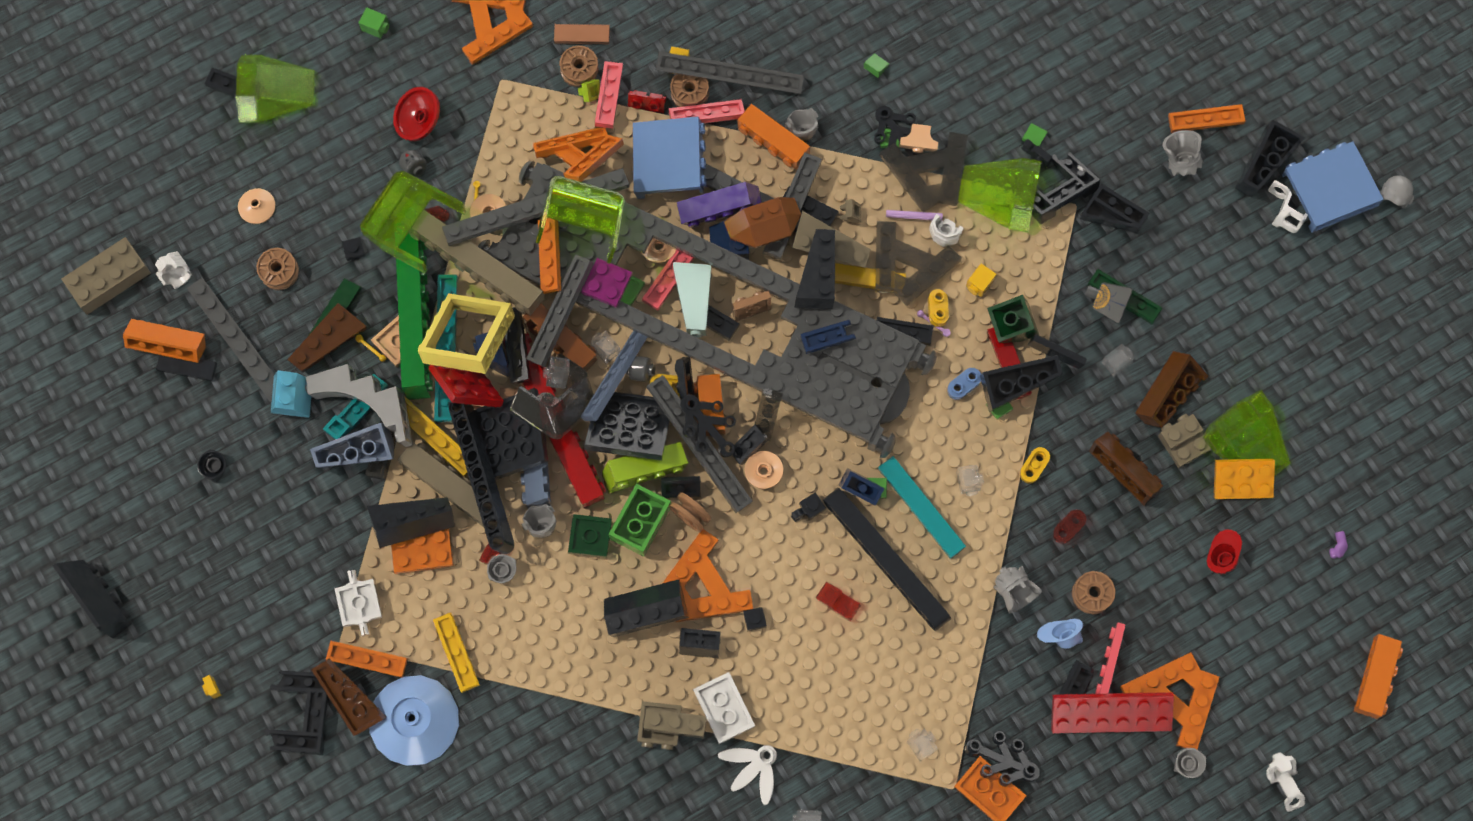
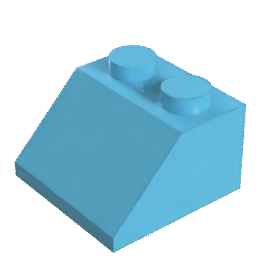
M279 370L276 372L273 380L271 413L310 417L311 396L308 395L305 389L307 384L305 376L294 372Z

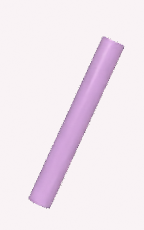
M886 210V217L933 220L936 214L940 215L941 220L943 218V213Z

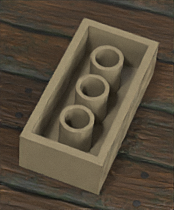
M124 237L61 278V280L80 308L88 315L151 274V272L128 239Z

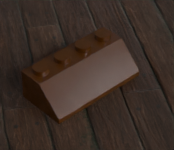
M1107 431L1094 441L1089 452L1143 506L1162 489L1161 480L1156 475H1152L1148 471L1147 466L1142 461H1138L1129 448H1124L1115 434H1110Z

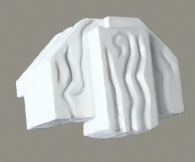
M936 214L930 224L929 231L934 242L942 247H947L958 242L963 227L959 226L957 228L953 221L949 219L943 221L940 219V215Z
M178 251L158 258L159 260L155 264L158 269L156 275L164 286L171 284L174 289H177L187 283L192 276L190 268Z

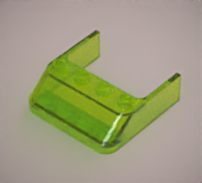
M398 171L392 176L362 220L360 229L366 238L384 252L426 273L427 268L424 261L405 252L399 246L431 200H437L465 215L466 209L462 201L405 171Z
M554 176L548 187L535 243L539 244L546 218L558 220L609 235L611 242L607 263L610 264L617 246L625 203L624 197L618 192L562 176Z

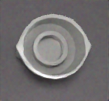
M505 554L494 556L487 565L488 579L496 583L510 581L516 574V560Z
M1195 748L1183 749L1177 755L1174 771L1187 778H1196L1205 770L1206 756Z

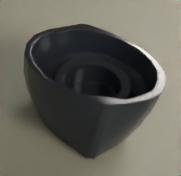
M210 449L200 456L197 463L198 471L203 477L215 483L225 472L226 459L220 452Z

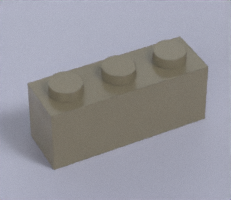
M646 708L643 729L645 731L704 738L707 717Z

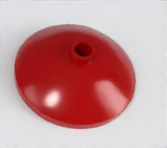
M415 87L407 91L400 98L393 116L394 128L400 137L408 141H418L425 138L434 129L440 113V104L436 94L428 88Z

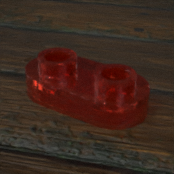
M1080 510L1070 511L1054 528V540L1060 544L1068 543L1085 525V514ZM1077 518L1079 523H1073L1072 519ZM1059 532H1065L1066 536L1061 537Z

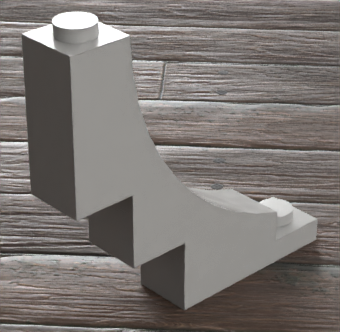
M348 364L306 377L307 384L305 389L308 395L316 400L327 397H347L362 401L378 414L386 428L395 432L397 442L405 447L413 445L404 391L395 386L381 391L380 380L372 375L357 379L356 369Z

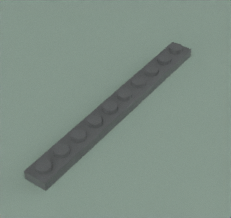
M623 168L584 180L581 183H575L442 226V230L448 246L629 188V182Z

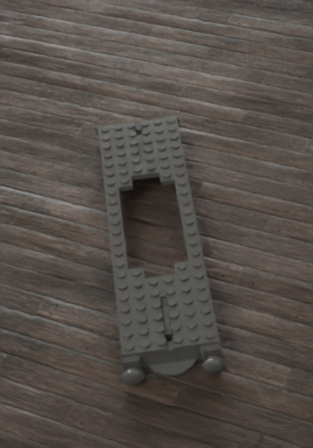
M534 161L525 163L519 173V183L522 186L526 183L531 185L523 200L575 184L572 181L565 180L563 172L546 164L537 162L534 167ZM610 194L503 228V237L500 242H492L490 246V240H483L478 245L479 248L521 277L540 285L538 220L555 216L558 218L561 284L575 254L594 263L599 258L617 266L627 246L645 253L652 238H655L765 291L769 290V293L788 301L781 319L796 325L797 328L781 357L763 349L756 365L621 301L618 307L615 308L580 292L576 303L868 442V449L881 453L880 458H886L891 453L896 440L893 433H891L889 438L884 436V428L880 425L890 423L899 417L906 408L910 396L909 381L905 374L907 369L918 368L923 370L921 375H927L931 372L937 360L935 350L933 349L930 355L925 353L926 345L920 343L919 340L837 301H834L833 309L794 308L800 284ZM846 320L851 321V325L844 328L847 336L855 334L856 339L808 354L805 353L800 334Z

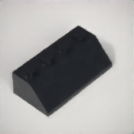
M680 579L605 598L604 618L608 635L617 637L689 618Z

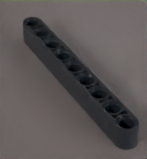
M450 401L449 412L489 546L497 552L509 554L514 549V540L474 407L470 404L452 403Z
M836 488L823 499L824 504L934 631L939 630L951 619L944 607L840 488Z

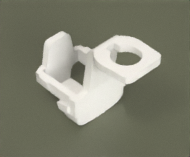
M1275 180L1268 191L1276 197L1284 199L1272 225L1276 228L1283 227L1292 233H1296L1303 225L1308 214L1305 213L1303 215L1288 206L1292 193L1288 187ZM1274 187L1281 188L1284 193L1277 192ZM1293 216L1299 220V223L1295 226L1285 220V218Z
M1281 752L1272 756L1273 762L1269 764L1266 775L1271 784L1279 782L1287 796L1284 801L1287 812L1303 807L1305 805V797L1300 793L1292 778L1293 775L1297 774L1296 760L1292 756H1285ZM1294 798L1299 799L1296 804L1290 805Z

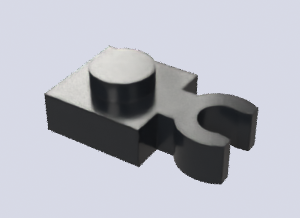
M1029 139L1023 143L1021 149L1032 155L1031 158L1036 165L1042 166L1045 169L1050 165L1052 160L1050 154L1041 147H1036Z

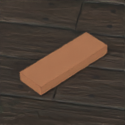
M555 24L554 43L609 44L610 26Z

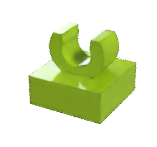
M599 80L587 81L581 84L582 88H578V94L583 96L584 102L599 99Z

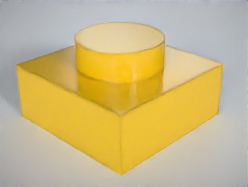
M208 675L202 678L204 682L202 688L207 696L210 695L214 699L222 696L212 676Z

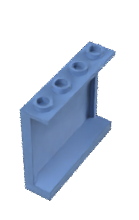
M699 116L633 123V186L637 199H645V194L699 189L700 193H704L706 176L703 175V169H706V160L703 158V152L706 151V145L702 134H705V124L701 122Z
M1343 142L1337 145L1335 149H1325L1315 157L1310 155L1297 164L1292 162L1286 166L1282 174L1283 177L1288 176L1305 212L1308 214L1311 221L1308 227L1311 233L1378 207L1384 200L1354 142Z

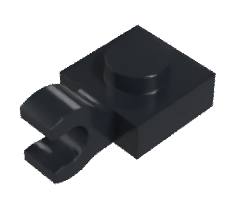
M815 492L799 502L801 508L793 511L791 518L794 522L799 521L804 516H807L810 520L825 511L826 507Z

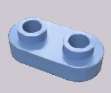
M976 368L966 369L949 383L947 388L948 395L954 400L965 397L980 384V371ZM973 374L975 379H970L969 375ZM959 386L961 390L956 391L954 387Z

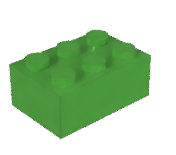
M636 483L608 534L610 540L644 557L670 510L669 505L671 501Z

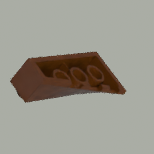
M1173 351L1135 414L1144 424L1162 428L1177 412L1176 408L1187 401L1186 397L1191 391L1195 392L1199 388L1198 384L1202 380L1205 381L1209 376L1190 354Z

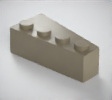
M802 211L792 248L809 252L816 229L835 230V259L866 268L871 249Z

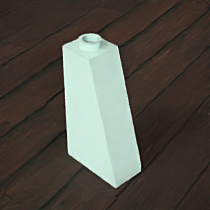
M673 262V271L686 332L697 338L706 336L711 265Z

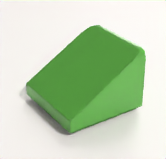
M873 54L864 63V68L877 78L889 66L888 62L876 54Z

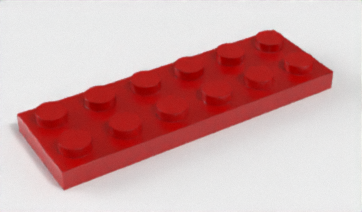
M1173 692L1053 695L1051 730L1052 733L1172 731Z

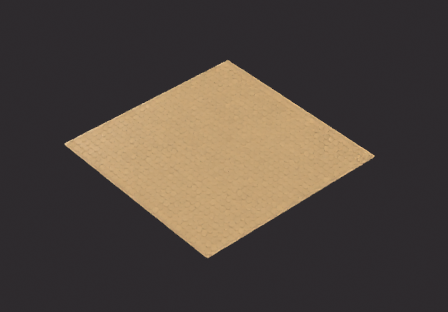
M501 80L460 221L470 218V207L474 201L475 193L473 183L475 181L481 183L478 197L484 194H494L502 198L507 206L522 201L531 187L527 183L524 186L519 183L521 168L528 161H534V167L538 162L563 173L566 172L571 166L555 154L547 158H536L533 143L599 128L595 127L598 100L584 102L581 96ZM617 104L613 129L606 128V131L610 136L623 138L624 145L584 180L623 168L629 182V188L611 193L610 195L710 242L709 227L730 217L718 218L716 221L709 223L702 222L699 223V226L689 228L687 225L681 224L676 202L715 190L705 186L704 193H700L699 189L645 194V199H637L634 194L633 123L670 119V116ZM705 124V134H702V138L706 145V151L703 152L706 164L741 182L757 185L759 191L772 198L784 196L788 187L791 186L797 169H794L792 166H786L781 158L771 155L763 145H757L748 134L744 135L738 130ZM587 146L586 148L580 150L586 154L593 147ZM810 146V155L821 158L822 162L808 196L839 211L831 227L871 249L866 268L906 274L903 293L835 283V301L875 320L877 317L932 325L923 317H918L917 312L923 310L924 314L928 316L929 294L935 289H940L947 294L949 318L946 324L941 327L949 329L951 333L948 337H945L942 331L933 326L931 345H926L925 353L929 355L933 349L937 353V360L931 372L927 375H921L923 370L918 368L907 369L905 374L909 381L910 396L906 408L892 422L880 425L884 428V436L889 438L891 433H893L896 438L895 445L886 458H880L881 453L869 450L868 442L690 357L693 382H697V376L720 374L724 418L733 416L736 420L733 427H725V434L721 435L725 441L735 444L755 424L759 425L769 440L757 452H772L779 457L783 465V475L778 484L768 489H759L751 485L746 479L745 464L740 465L733 455L722 457L753 501L735 513L670 421L665 446L681 442L688 464L683 472L678 474L671 473L665 477L700 476L701 497L691 498L711 516L709 523L699 520L703 529L719 540L708 557L731 593L750 590L753 609L763 608L766 628L747 632L744 614L739 612L677 623L674 621L617 637L609 636L604 618V599L662 584L700 532L686 525L670 509L644 557L612 540H609L607 558L568 554L573 514L611 518L612 529L635 486L608 494L602 471L609 460L621 458L625 455L586 450L589 455L587 462L589 466L594 465L598 474L595 478L597 482H602L606 492L603 493L605 499L584 509L546 433L551 506L555 510L553 514L556 518V526L550 536L545 538L533 537L521 525L524 523L522 518L528 510L527 505L523 504L522 492H525V485L521 484V474L524 473V470L496 480L514 540V549L511 553L505 554L514 558L517 562L514 577L506 583H496L488 579L487 565L494 556L502 553L490 548L484 527L451 502L449 503L455 521V527L449 528L453 566L395 574L392 547L389 545L379 548L372 527L357 581L374 579L382 618L367 623L369 635L365 634V636H361L359 625L343 627L339 642L408 658L407 661L453 672L433 619L451 612L477 678L640 716L642 701L682 705L681 713L705 716L693 689L729 672L755 724L754 728L733 738L953 790L957 783L996 596V590L993 586L996 585L995 579L1000 575L999 571L1003 563L1020 481V470L1024 462L1039 388L1031 391L1032 394L1009 402L1013 410L996 420L991 412L989 413L986 406L987 402L982 382L959 400L952 399L947 393V388L952 380L968 368H976L981 374L1000 368L987 334V329L993 328L987 309L989 307L1024 295L1029 303L1039 336L1049 340L1077 206L1073 203H1068L1056 211V216L1040 224L1022 205L1012 190ZM853 199L861 204L860 223L846 222L840 219V216L846 214V211L840 209V206L845 204V200ZM886 210L943 213V221L949 219L956 224L955 227H963V231L956 244L942 247L933 241L929 231L932 220L886 217ZM503 229L469 239V241L478 246L483 240H490L491 246L492 242H500L503 237ZM793 231L781 260L763 254L765 245L757 248L749 246V260L800 284L809 252L792 248L796 232ZM657 245L655 248L660 250L662 246ZM627 246L617 266L631 271L633 276L645 282V286L633 302L632 307L686 332L677 286L674 287L658 311L642 301V298L668 261L663 263L651 262L640 251ZM694 258V260L692 261V263L694 264L710 265L697 258ZM835 259V263H838V264H845V265L857 266V265H854V264H850V263L843 262V261H839V260H836V259ZM450 260L448 261L445 275L458 276L457 295L505 302L500 298V294L495 291L494 293L490 292L484 286V283L474 281L468 272L460 271L455 267V263ZM981 263L996 273L994 282L982 297L973 295L966 287L968 279ZM711 265L709 305L733 320V303L737 299L752 297L758 291L766 292ZM526 279L527 281H529L530 283H532L534 286H536L537 288H539V289L541 290L540 285H538V284H536V283H534V282H532V281ZM557 293L544 294V300L541 303L548 310ZM770 293L771 310L737 321L740 323V326L730 341L709 328L706 330V336H702L699 339L756 365L763 349L781 357L797 326L781 319L788 301ZM575 302L565 324L573 333H577L586 345L589 344L596 350L597 361L581 376L552 351L545 368L548 372L546 378L548 382H553L557 391L554 392L555 397L562 400L565 407L562 411L564 415H569L573 423L570 427L573 432L577 431L581 439L579 445L582 449L584 448L590 421H584L581 415L633 330ZM437 303L434 309L430 327L433 323L435 315H437ZM457 310L456 352L459 349H463L476 356L477 354L473 343H476L475 336L489 332L496 316ZM523 320L524 332H525V333H526V332L529 333L530 338H531V340H532V343H530V346L532 347V345H533V343H534V341H535V339H536V336H534L529 330L526 329V326H525V323H524V320ZM647 337L636 355L648 357L652 360L653 365L656 367L654 375H677L675 372L676 360L688 357ZM1030 339L1022 342H1013L1020 363L1043 359L1046 357V354L1028 346ZM502 342L503 350H504L505 357H506V360H507L506 349H505V347H504V345H503V342ZM491 368L485 374L499 395L500 388H519L520 393L526 391L522 383L513 385L510 383V377H506ZM430 373L434 386V391H430L431 398L410 401L435 423V378ZM626 373L614 391L653 397L646 388L650 384V380L647 382L634 381ZM970 374L969 378L975 379V376ZM959 386L954 387L956 391L961 390ZM473 405L474 410L484 407L481 405ZM729 418L727 419L728 425L732 424V421ZM453 422L435 423L459 445ZM410 428L412 441L416 445L421 443L428 449V454L431 456L437 455L443 461L442 464L445 467L451 466ZM707 436L718 452L719 445L711 436ZM396 442L394 459L391 460L379 505L444 498L399 463L398 458L407 448L399 442ZM726 445L725 450L730 452V447ZM894 456L966 545V548L950 559L888 481L886 499H879L876 506L842 489L838 484L846 469L849 468L866 478H885L878 470V467ZM761 469L760 473L765 475L767 474V470ZM458 472L457 476L463 479V476ZM661 478L639 484L662 496ZM836 488H840L944 607L951 619L939 630L934 631L827 507L825 511L810 520L807 516H804L799 521L794 522L791 518V513L801 508L799 502L816 492L824 504L823 499ZM666 498L670 500L671 503L675 502L679 505H682L678 498ZM695 573L685 586L688 594L692 599L710 596ZM681 628L721 632L719 658L679 655ZM707 720L705 732L713 733Z

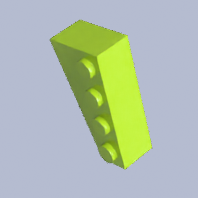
M681 442L665 446L662 461L632 456L609 460L602 471V476L608 494L635 486L636 483L641 484L653 479H660L671 473H681L687 466L688 461Z

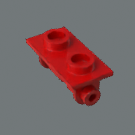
M636 90L628 93V107L664 113L666 97L663 94L650 93V96H647V92Z

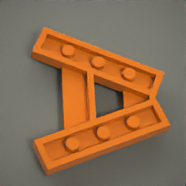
M452 0V2L470 4L477 39L464 46L462 51L472 65L533 27V23L524 12L526 0ZM488 7L505 10L507 20L492 29Z
M603 127L533 143L536 158H547L555 154L569 164L571 167L563 173L564 178L574 183L584 181L585 178L624 145L623 138L608 135L606 128ZM587 146H592L593 148L586 154L580 150Z
M704 529L698 534L663 581V583L680 579L689 618L675 621L676 623L753 609L750 590L731 593L710 561L708 555L719 540ZM695 573L710 596L692 599L688 594L685 586Z
M1188 653L1120 686L1123 693L1171 692L1166 688L1167 686L1182 679L1185 680L1194 689L1189 706L1174 694L1173 718L1182 725L1176 746L1184 749H1198L1219 676L1200 670L1192 653Z

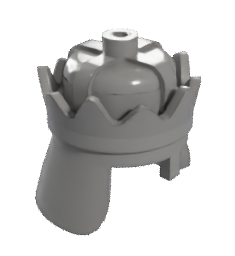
M1190 130L1177 131L1164 139L1163 148L1169 157V169L1172 170L1173 176L1176 174H1181L1182 176L1188 174L1195 175L1197 168H1202L1203 160L1200 154L1202 139L1197 132Z
M1023 566L1019 569L1016 567L1002 568L999 571L1001 574L995 579L996 585L993 586L1003 596L1009 614L1022 609L1042 593V590L1028 579Z

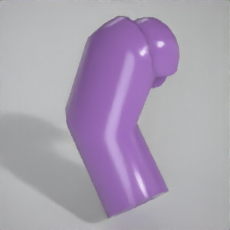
M1345 531L1335 533L1337 545L1329 551L1333 559L1343 557L1348 549Z

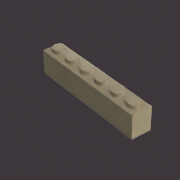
M413 442L412 446L407 447L398 458L399 463L440 495L448 497L449 502L484 527L470 480L466 477L461 479L457 476L458 472L451 466L445 467L442 464L443 461L435 454L433 456L428 454V449L421 443L416 445Z

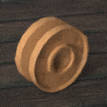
M581 45L572 46L561 55L559 61L561 76L570 86L582 87V83L597 78L599 72L598 60L595 53L588 47ZM578 64L583 65V67L580 69L575 68V66Z
M676 74L672 78L670 84L671 99L677 107L707 103L709 85L706 78ZM689 88L693 89L692 92H687L686 90Z
M272 248L265 251L259 257L256 265L257 274L267 287L274 290L289 288L295 283L299 275V265L290 252L282 248ZM282 266L280 271L274 272L276 267Z
M679 493L677 498L682 505L672 502L669 508L686 525L697 532H701L703 526L699 520L709 523L711 516L691 497L684 493Z
M1091 571L1084 573L1076 580L1072 587L1074 604L1086 614L1095 615L1102 613L1112 604L1115 598L1114 584L1102 572ZM1089 589H1095L1098 592V597H1092L1089 594Z

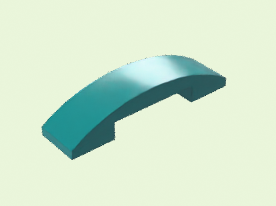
M375 374L372 375L380 380L381 391L388 388L387 383ZM353 399L338 416L335 415L326 424L323 430L335 440L344 437L362 421L372 408L362 401Z

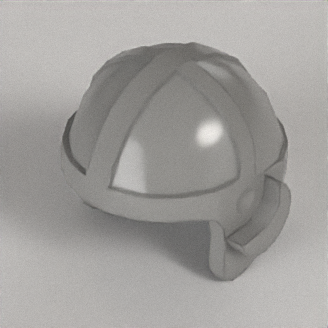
M812 108L808 110H795L787 118L785 127L801 140L807 141L815 135L818 129L816 119L818 114Z
M1404 176L1389 178L1380 191L1384 200H1390L1402 208H1406L1414 200L1413 185Z
M547 504L531 506L522 518L524 523L521 525L533 537H548L556 526V518L553 514L555 510L551 505L548 506Z

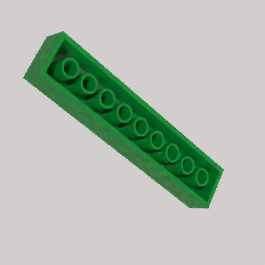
M395 225L401 384L408 400L431 398L430 391H434L433 380L430 378L431 372L428 369L430 364L422 362L418 354V347L423 342L427 330L430 329L427 320H430V311L427 309L429 293L426 291L428 275L425 273L428 263L427 257L424 254V250H427V247L423 241H417L411 237L410 232L407 230L402 231Z

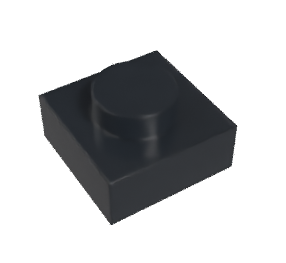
M360 237L342 241L347 261L365 257Z
M762 607L743 611L747 632L767 627Z

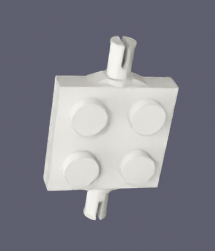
M351 570L347 572L350 583L335 588L342 626L359 625L361 636H365V634L369 635L367 623L382 618L374 579L357 581L356 570Z

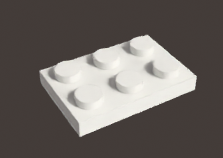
M729 672L693 689L719 744L755 727Z

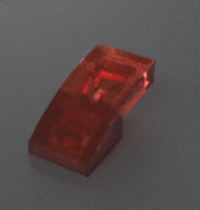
M828 582L824 584L815 597L822 604L850 622L861 607L860 603L848 597L843 591Z

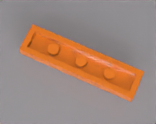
M1242 104L1174 112L1168 115L1171 133L1245 123Z
M553 216L538 220L540 287L543 294L561 291L558 218Z
M331 640L326 660L330 659L333 662L402 678L408 660L405 657Z

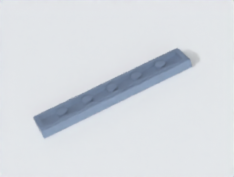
M633 330L582 413L581 418L584 421H597L646 341L647 336Z

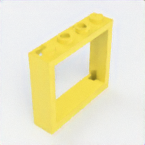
M448 293L445 301L441 304L438 314L435 315L430 329L427 330L423 342L418 347V354L424 364L486 374L515 317L511 303ZM455 309L496 316L476 356L434 349Z

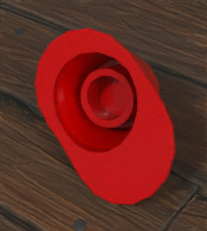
M1226 529L1220 531L1214 537L1206 561L1211 571L1226 574L1237 567L1242 549V539L1236 531Z

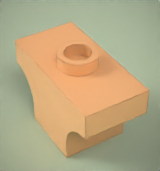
M912 124L910 134L906 137H901L899 148L912 149L914 153H923V151L936 152L938 142L934 141L930 135L931 126Z

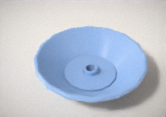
M421 675L406 676L386 685L375 698L373 703L385 714L386 718L371 726L369 732L376 748L390 761L406 766L424 765L442 756L453 743L459 727L458 706L451 692L437 680ZM415 715L413 722L409 721V716Z

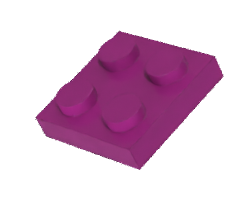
M597 258L581 293L617 308L632 277V272Z

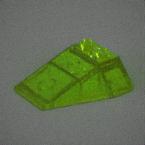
M241 55L237 63L236 83L239 123H258L314 105L315 70L263 55Z
M1019 158L966 165L963 170L957 202L1008 229L1028 232L1041 161Z
M1262 390L1235 403L1214 420L1203 435L1211 450L1223 460L1274 459V477L1290 464L1273 405Z

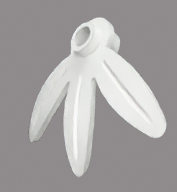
M765 745L758 751L746 748H733L720 752L718 758L725 761L752 762L739 773L731 786V790L737 791L745 787L761 771V800L764 805L769 804L774 788L771 764L776 761V750L772 746ZM766 751L771 755L769 759L764 757Z

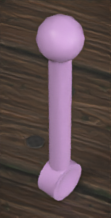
M919 310L917 316L923 317L930 323L929 317L924 314V311ZM936 327L943 332L945 337H948L951 333L949 329Z

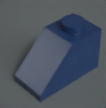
M849 468L846 469L838 484L842 489L875 506L885 489Z

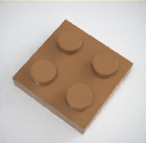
M769 290L766 292L758 291L752 297L737 299L733 303L734 320L737 322L771 310V295Z

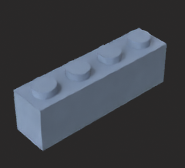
M378 423L312 448L310 451L315 467L325 469L337 465L393 460L394 441L390 430L385 427L384 423Z
M548 462L524 470V473L521 474V484L525 485V492H522L523 504H526L528 509L535 505H551Z

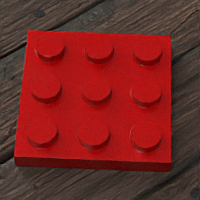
M430 365L428 368L452 403L501 407L504 402L498 391L483 373Z

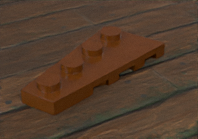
M337 303L287 360L304 373L321 361L327 354L334 352L340 345L353 339L359 332L366 330L367 326Z
M330 659L311 669L353 736L386 718L385 714Z

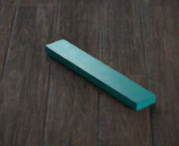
M894 456L878 467L881 474L887 478L889 484L950 559L966 548V545Z

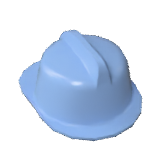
M1080 619L1049 622L1038 630L1037 637L1043 642H1056L1064 649L1071 648L1083 642L1081 635L1083 623Z

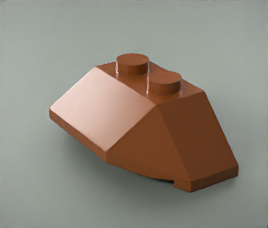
M777 197L742 209L724 221V225L730 240L757 248L790 237L801 217V212L795 198Z

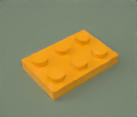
M1215 460L1214 498H1273L1275 460Z

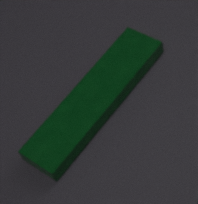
M1099 269L1096 270L1087 285L1100 289L1102 282L1126 286ZM1133 290L1126 309L1152 325L1161 312L1162 307Z
M344 278L311 332L337 303L348 311L360 292L361 287Z

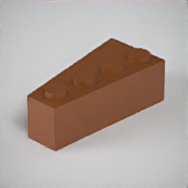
M540 303L531 316L527 313L523 316L526 329L536 337L549 311L542 303ZM565 324L553 352L583 376L597 361L596 350L591 345H586L577 333H573Z

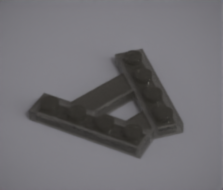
M949 132L947 149L905 157L895 143L879 153L881 159L922 212H926L938 203L957 206L968 135ZM943 169L940 184L928 186L919 175V173Z
M877 221L875 292L894 293L908 306L961 261L962 257L949 245L934 256L895 239L896 222ZM895 260L914 267L918 271L910 278L895 273Z

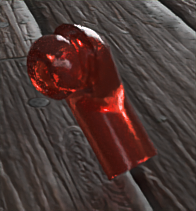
M441 206L424 209L443 222L447 221L450 217L449 212Z
M488 544L479 561L488 564L492 556L502 553L491 549Z

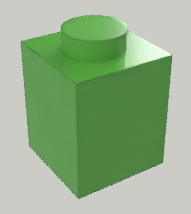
M366 7L358 22L361 31L382 38L383 34L387 33L389 29L387 16Z

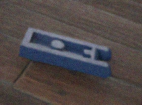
M846 320L800 334L805 353L808 354L856 339L855 334L847 336L844 328L851 325V321Z

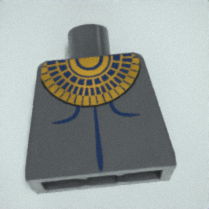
M1102 282L1100 289L1089 285L1085 296L1095 300L1092 306L1093 309L1120 323L1133 288Z

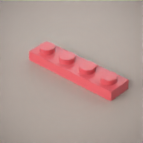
M604 62L595 127L611 129L614 127L623 63Z
M742 99L669 108L670 119L699 116L702 123L739 119L745 112Z
M676 249L675 254L664 266L642 298V301L658 311L676 286L673 262L692 263L695 257Z
M1117 623L1115 628H1111L1109 638L1112 639L1111 646L1106 647L1104 657L1107 658L1106 665L1102 664L1099 676L1103 678L1101 684H1097L1095 694L1109 693L1125 624Z

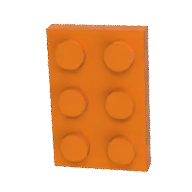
M449 528L391 545L395 574L453 566Z
M979 756L954 788L991 820L1006 821L1026 795L1012 783L1007 787L1001 786L999 778L1002 774L1000 772L993 774L990 778H983L980 770L984 765L990 764ZM984 769L986 774H990L989 770ZM1002 778L1003 781L1008 782L1007 778Z

